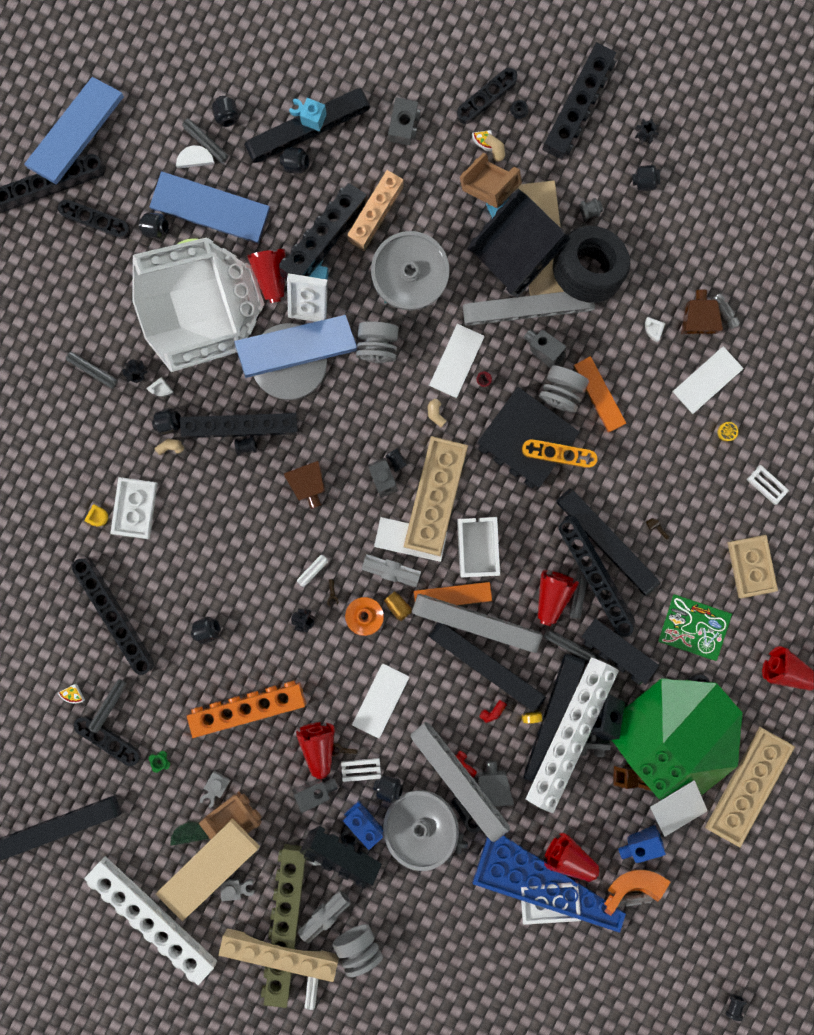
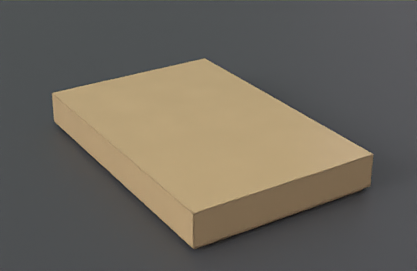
M767 535L727 542L738 597L740 599L778 591Z

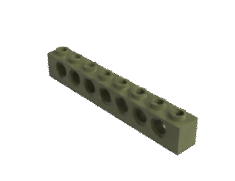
M285 844L283 850H279L278 862H281V867L276 872L275 881H279L278 889H274L273 900L276 901V908H272L271 920H274V924L269 929L268 939H271V944L277 945V942L282 941L286 944L285 948L295 949L306 859L303 858V854L299 853L302 846ZM289 863L294 864L296 869L289 870L286 865ZM291 883L293 885V889H286L284 887V884ZM287 902L291 905V908L285 909L281 904ZM286 922L289 927L282 928L279 923ZM265 966L263 978H267L266 985L262 986L261 997L264 998V1005L287 1008L292 973ZM277 980L281 985L276 986L272 981Z

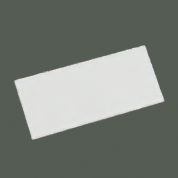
M457 324L429 386L457 398L485 336Z
M723 346L672 392L694 414L744 368Z
M380 517L374 547L441 562L446 536L441 556L404 548L409 523Z
M382 663L352 726L380 738L409 676Z

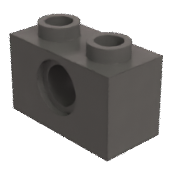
M395 97L388 131L389 142L410 146L411 140H415L417 128L414 127L415 121H419L421 109H418L417 101ZM406 119L409 121V124L403 125L400 121Z

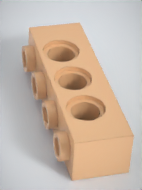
M386 170L347 235L348 242L363 251L366 250L403 189L402 178Z

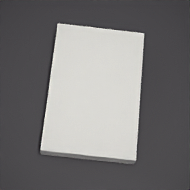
M288 273V317L313 322L327 319L328 280Z
M118 477L110 534L150 539L157 482Z
M572 882L557 883L560 888L574 887V889L578 892V900L576 901V913L578 915H581L578 886H573L571 884ZM550 884V885L547 887V889H548V888H557V886L554 885V884ZM531 886L530 888L535 889L538 886ZM521 887L522 896H525L524 890H528L527 887ZM558 895L557 897H554L552 901L553 906H555V900L559 897L563 898V895ZM540 896L535 899H544L546 903L549 904L548 900L545 897ZM521 900L523 925L581 921L580 919ZM566 903V905L562 909L565 910L568 906V903Z

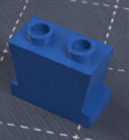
M359 800L344 813L346 818L343 822L368 850L383 838V827Z

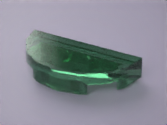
M185 822L174 830L170 846L206 840L209 837L199 823Z

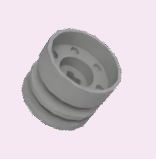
M383 322L359 323L358 338L366 340V342L357 344V348L361 350L356 351V358L372 363L396 361V354L392 352H396L397 347L389 343L398 341L399 327Z
M552 366L547 379L553 385L544 384L543 389L545 391H541L539 398L556 409L576 412L578 409L576 404H579L581 399L575 393L584 394L589 380L570 369Z
M362 924L347 930L338 936L332 944L337 957L343 958L341 965L345 968L344 972L347 977L362 975L376 967L383 959V954L379 950L378 944L372 943L374 935L368 924Z

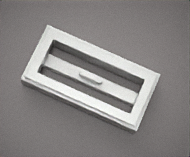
M759 465L751 473L752 475L746 479L774 505H777L789 491L762 465ZM759 472H761L774 485H776L782 491V493L780 494L773 486H771L764 478H762L759 475ZM754 478L758 479L766 488H768L775 496H777V498L770 494Z
M380 758L341 761L343 782L381 778ZM376 764V767L346 769V766ZM373 771H377L376 774L353 775V776H347V775H346V774H350V773H361V772H373Z

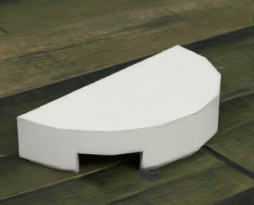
M192 145L180 152L176 167L186 168L213 165L215 162L207 149Z

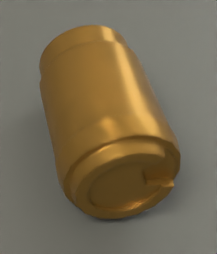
M396 591L384 600L386 606L397 620L402 621L412 613V608Z

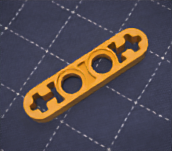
M533 439L527 440L522 445L523 454L529 458L583 468L593 467L597 463L596 453L587 449ZM532 443L534 448H540V445H543L541 456H538L539 451H533L530 454L526 446ZM546 447H553L555 449L553 457L545 455ZM566 450H571L574 453L572 461H567L564 458ZM578 452H581L580 456L582 457L590 454V458H593V461L586 464V460L579 459V463H576Z

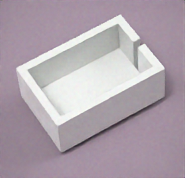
M497 517L478 518V522H476V518L457 519L460 577L500 576Z

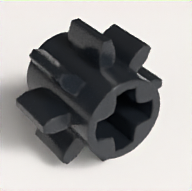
M642 119L641 125H637L635 128L638 131L635 138H639L641 144L644 142L651 144L653 138H657L659 135L656 132L659 125H655L653 119L650 121Z
M132 359L124 363L126 369H122L123 376H126L127 382L138 383L145 380L144 374L148 373L146 366L143 365L142 360Z
M298 608V612L292 615L291 624L295 626V631L308 632V629L314 626L315 617L311 615V610Z

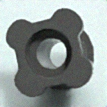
M596 198L587 203L581 201V204H579L584 222H587V219L590 217H599L600 212H603L601 201H597Z

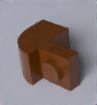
M630 765L614 766V786L625 789L642 788L651 791Z

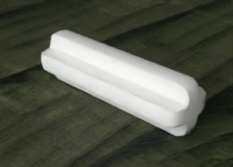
M320 555L297 579L298 584L305 587L328 563V559L324 555Z
M308 977L305 1000V1009L314 1010L316 1005L318 979Z

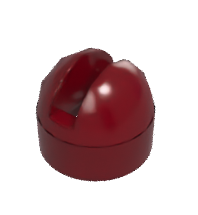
M485 371L480 372L476 378L478 385L482 387L489 386L492 383L491 374ZM483 374H484V376L487 378V380L489 381L487 384L485 383L484 379L481 377Z

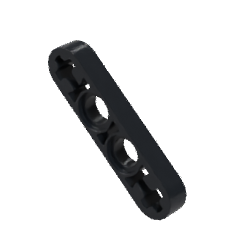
M513 68L502 70L461 104L457 110L458 121L462 124L470 123L514 87L518 78L516 70ZM506 75L508 77L512 75V81L508 79L504 82ZM497 86L500 91L497 94H492L489 88ZM477 98H483L485 104L477 106L474 101ZM462 111H469V117H462Z
M67 199L62 200L58 205L59 213L68 220L118 239H126L130 235V227L121 219ZM70 207L72 210L76 211V215L71 211H67L66 213L64 208ZM83 212H90V218L88 220H81V214ZM106 218L108 220L107 226L99 227V220ZM114 224V226L121 228L123 225L125 231H121L119 234V232L115 228H112V226Z
M82 716L75 720L74 730L79 735L123 764L133 766L140 761L141 753L136 747L104 726L100 729L104 733L102 741H98L95 738V733L88 728H80V722L86 721V727H89L93 720L92 718ZM112 741L120 743L119 751L111 749ZM126 747L127 750H125V752L128 753V754H131V753L133 752V753L135 754V755H134V758H135V759L129 761V760H128V759H129V755H127L126 753H124V754H122V756H121L120 753H121V752L124 750V748Z

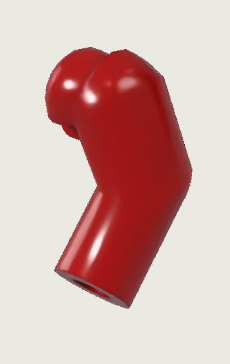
M499 700L492 711L483 710L479 717L485 723L496 720L500 717L507 704Z
M458 751L457 755H455L471 777L474 778L477 770L466 764L464 760L467 758V755L463 751Z

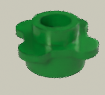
M165 751L149 756L153 772L158 773L162 769L170 768L171 764L167 760V753Z

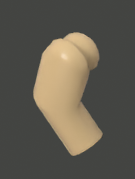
M489 133L484 142L492 147L493 159L496 162H500L505 157L504 144Z
M433 399L428 404V417L442 428L447 420L439 414L441 402L438 399Z
M166 439L154 449L161 456L167 450H174L179 454L184 450V446L179 440Z

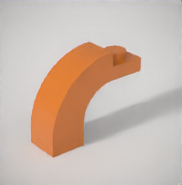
M647 870L627 872L618 877L609 887L608 891L614 894V896L610 894L604 903L607 908L604 912L612 916L623 896L632 891L646 893L658 902L671 882L663 876Z

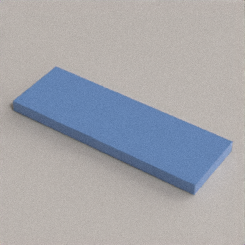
M91 77L24 165L57 185L124 98L122 92Z
M162 171L149 206L152 210L259 244L270 211V206Z
M346 315L234 341L245 378L357 351Z

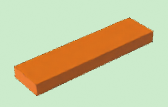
M591 356L573 365L577 373L589 380L586 392L608 433L626 424Z
M490 582L414 591L415 600L418 594H423L455 605L492 601Z

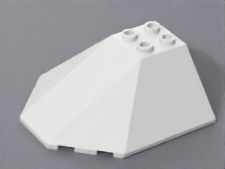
M207 237L133 255L132 301L144 338L171 372L237 353L234 341L248 338L255 326L257 316L264 306L261 291L251 265L236 258L237 256L224 248H220Z

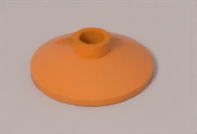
M361 597L352 601L345 613V620L349 629L355 634L362 636L371 635L378 631L384 619L380 604L368 597ZM363 612L368 614L367 619L361 618Z

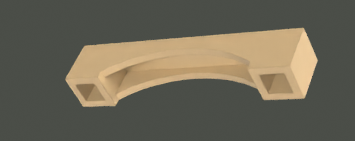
M228 928L222 937L218 955L334 982L339 960L336 953L323 950L303 951L285 948L260 941L246 935L245 932Z

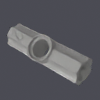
M368 554L365 556L361 569L379 575L381 578L393 582L398 581L412 587H417L421 571L402 566L401 563L388 559L383 560Z
M339 890L328 902L322 903L312 913V917L298 929L297 932L300 938L309 944L320 932L330 928L336 921L337 916L351 904L348 896Z

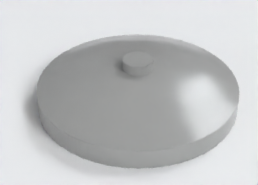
M415 231L394 234L387 238L374 254L371 265L373 285L379 296L395 308L413 311L428 307L442 295L449 278V262L446 253L436 240L426 234Z
M292 323L279 324L269 328L263 334L300 325ZM327 358L256 375L254 378L266 393L282 400L301 399L311 394L321 384L327 369Z
M415 790L401 795L399 800L390 805L384 818L383 833L390 853L399 863L412 870L428 871L444 864L452 856L458 843L459 827L453 809L442 797L430 791Z

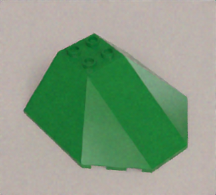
M661 678L624 708L620 739L612 741L632 769L659 800H663L692 781L696 782L702 796L738 767L743 712L716 682Z

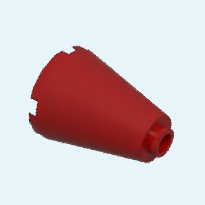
M277 249L275 252L267 250L247 255L265 300H269L270 303L281 302V298L284 297L285 279L280 275L279 264L286 257L285 249Z
M543 570L540 577L538 619L541 620L540 623L551 626V624H556L576 591L579 582L576 581L574 583V578L553 571L551 575L547 574L548 570Z
M779 646L770 651L768 655L771 657L768 661H764L762 676L767 682L808 691L814 689V670L787 648Z
M320 722L310 723L300 727V732L296 731V737L310 773L316 779L326 778L331 771L335 728L330 723H326V726H321Z
M560 833V838H554L545 853L547 864L544 862V865L547 869L588 882L597 879L599 876L598 864L569 835Z

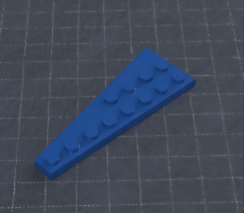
M502 836L496 842H492L488 837L486 838L472 881L473 885L620 933L626 915L624 911L616 908L612 916L604 912L607 908L604 905L605 899L580 883H576L569 876L547 869L544 865L545 861L505 836ZM572 882L571 884L573 886H578L581 915H578L576 913V901L578 900V892L574 889V887L560 888L557 883ZM550 884H554V885L557 886V888H548V889H547V887H548ZM531 886H538L535 889L530 888ZM521 887L528 888V890H524L525 896H522ZM558 895H563V898L559 897L555 900V906H553L552 901L554 897H557ZM540 896L545 897L548 900L549 904H547L544 899H535ZM566 903H568L567 908L565 910L562 909L563 907H565Z

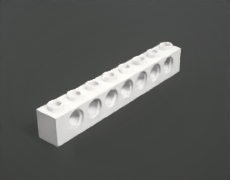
M591 657L526 800L543 810L554 813L619 672L618 669Z
M106 856L84 878L91 889L97 890L105 902L113 905L119 915L128 919L130 925L134 929H138L148 942H152L163 956H167L172 961L174 967L181 969L189 981L199 985L214 969L217 960ZM104 878L109 879L111 885L105 884ZM118 892H123L125 898L119 897ZM132 905L138 906L140 911H134ZM146 918L152 919L154 924H148ZM160 932L167 933L168 937H162ZM174 945L181 946L182 951L176 950ZM193 958L196 964H191L188 959Z

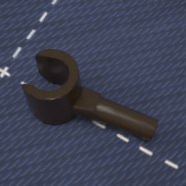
M651 518L645 522L650 531L657 529L666 540L670 538L662 529L657 519Z
M329 579L330 596L328 597L327 604L330 606V599L334 598L338 605L339 597L335 595L334 579Z
M338 743L333 744V747H338L340 750L338 753H332L335 757L341 753H358L357 749L342 748Z

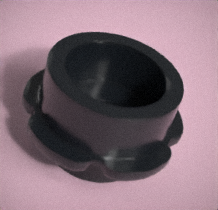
M523 100L513 102L510 107V113L514 115V118L521 119L528 115L527 103Z

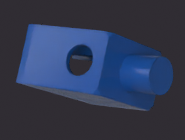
M656 825L629 835L627 837L628 845L618 848L622 859L633 856L635 863L666 855L664 844Z

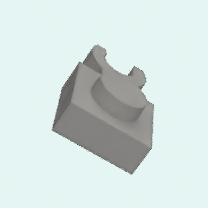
M214 770L204 787L208 793L201 797L200 803L205 798H209L211 800L209 808L213 807L216 802L215 796L221 798L231 780Z
M240 878L226 879L220 885L221 900H240L243 893L246 896L254 895L255 890L247 889V885H252L254 880L248 879L244 883H240Z

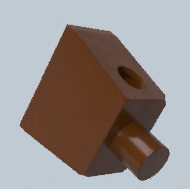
M706 289L696 290L695 300H690L686 303L681 334L720 333L723 331L718 301L707 300Z
M319 461L284 473L287 482L299 501L307 499L311 509L321 506L318 495L325 493V487Z

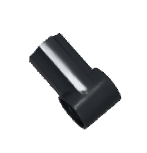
M457 797L452 799L451 803L465 823L466 829L470 832H478L481 828L478 824L472 826L468 823L472 816Z

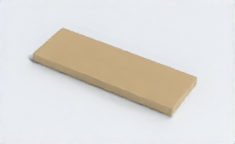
M555 180L521 184L518 188L526 193L560 227ZM553 259L529 285L530 296L564 292L554 277Z
M431 436L404 548L441 556L468 445Z
M759 727L705 828L741 848L795 746Z
M231 819L157 891L156 895L183 922L251 857L260 846Z

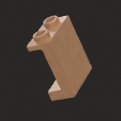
M482 153L460 176L464 192L497 209L522 184L520 169L513 167L508 172L490 163L486 153Z
M238 791L202 818L199 825L208 837L212 839L231 819L247 834L254 828L259 827L262 821L260 813L256 809L253 810L249 805L248 797Z

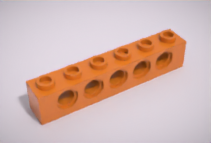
M295 680L284 683V687L281 688L271 686L266 688V692L263 693L254 691L248 693L245 698L240 699L239 696L229 698L227 703L221 704V701L209 704L210 707L203 709L202 706L191 709V713L187 715V720L192 738L305 707L306 700L301 682L295 683ZM279 694H287L289 700L287 702H281L279 699ZM262 698L268 699L270 706L263 707L260 700ZM242 704H249L251 706V712H244L242 709ZM224 709L232 711L233 715L231 718H227L224 715ZM206 714H211L213 716V723H209L206 721Z

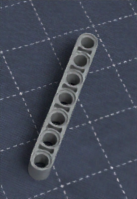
M565 292L474 302L463 305L465 325L469 326L595 310V303L579 301Z
M423 594L417 595L412 609V613L420 617L533 653L538 652L543 634L536 630Z
M424 722L410 734L413 742L492 842H496L509 832L510 826L435 729L428 722Z

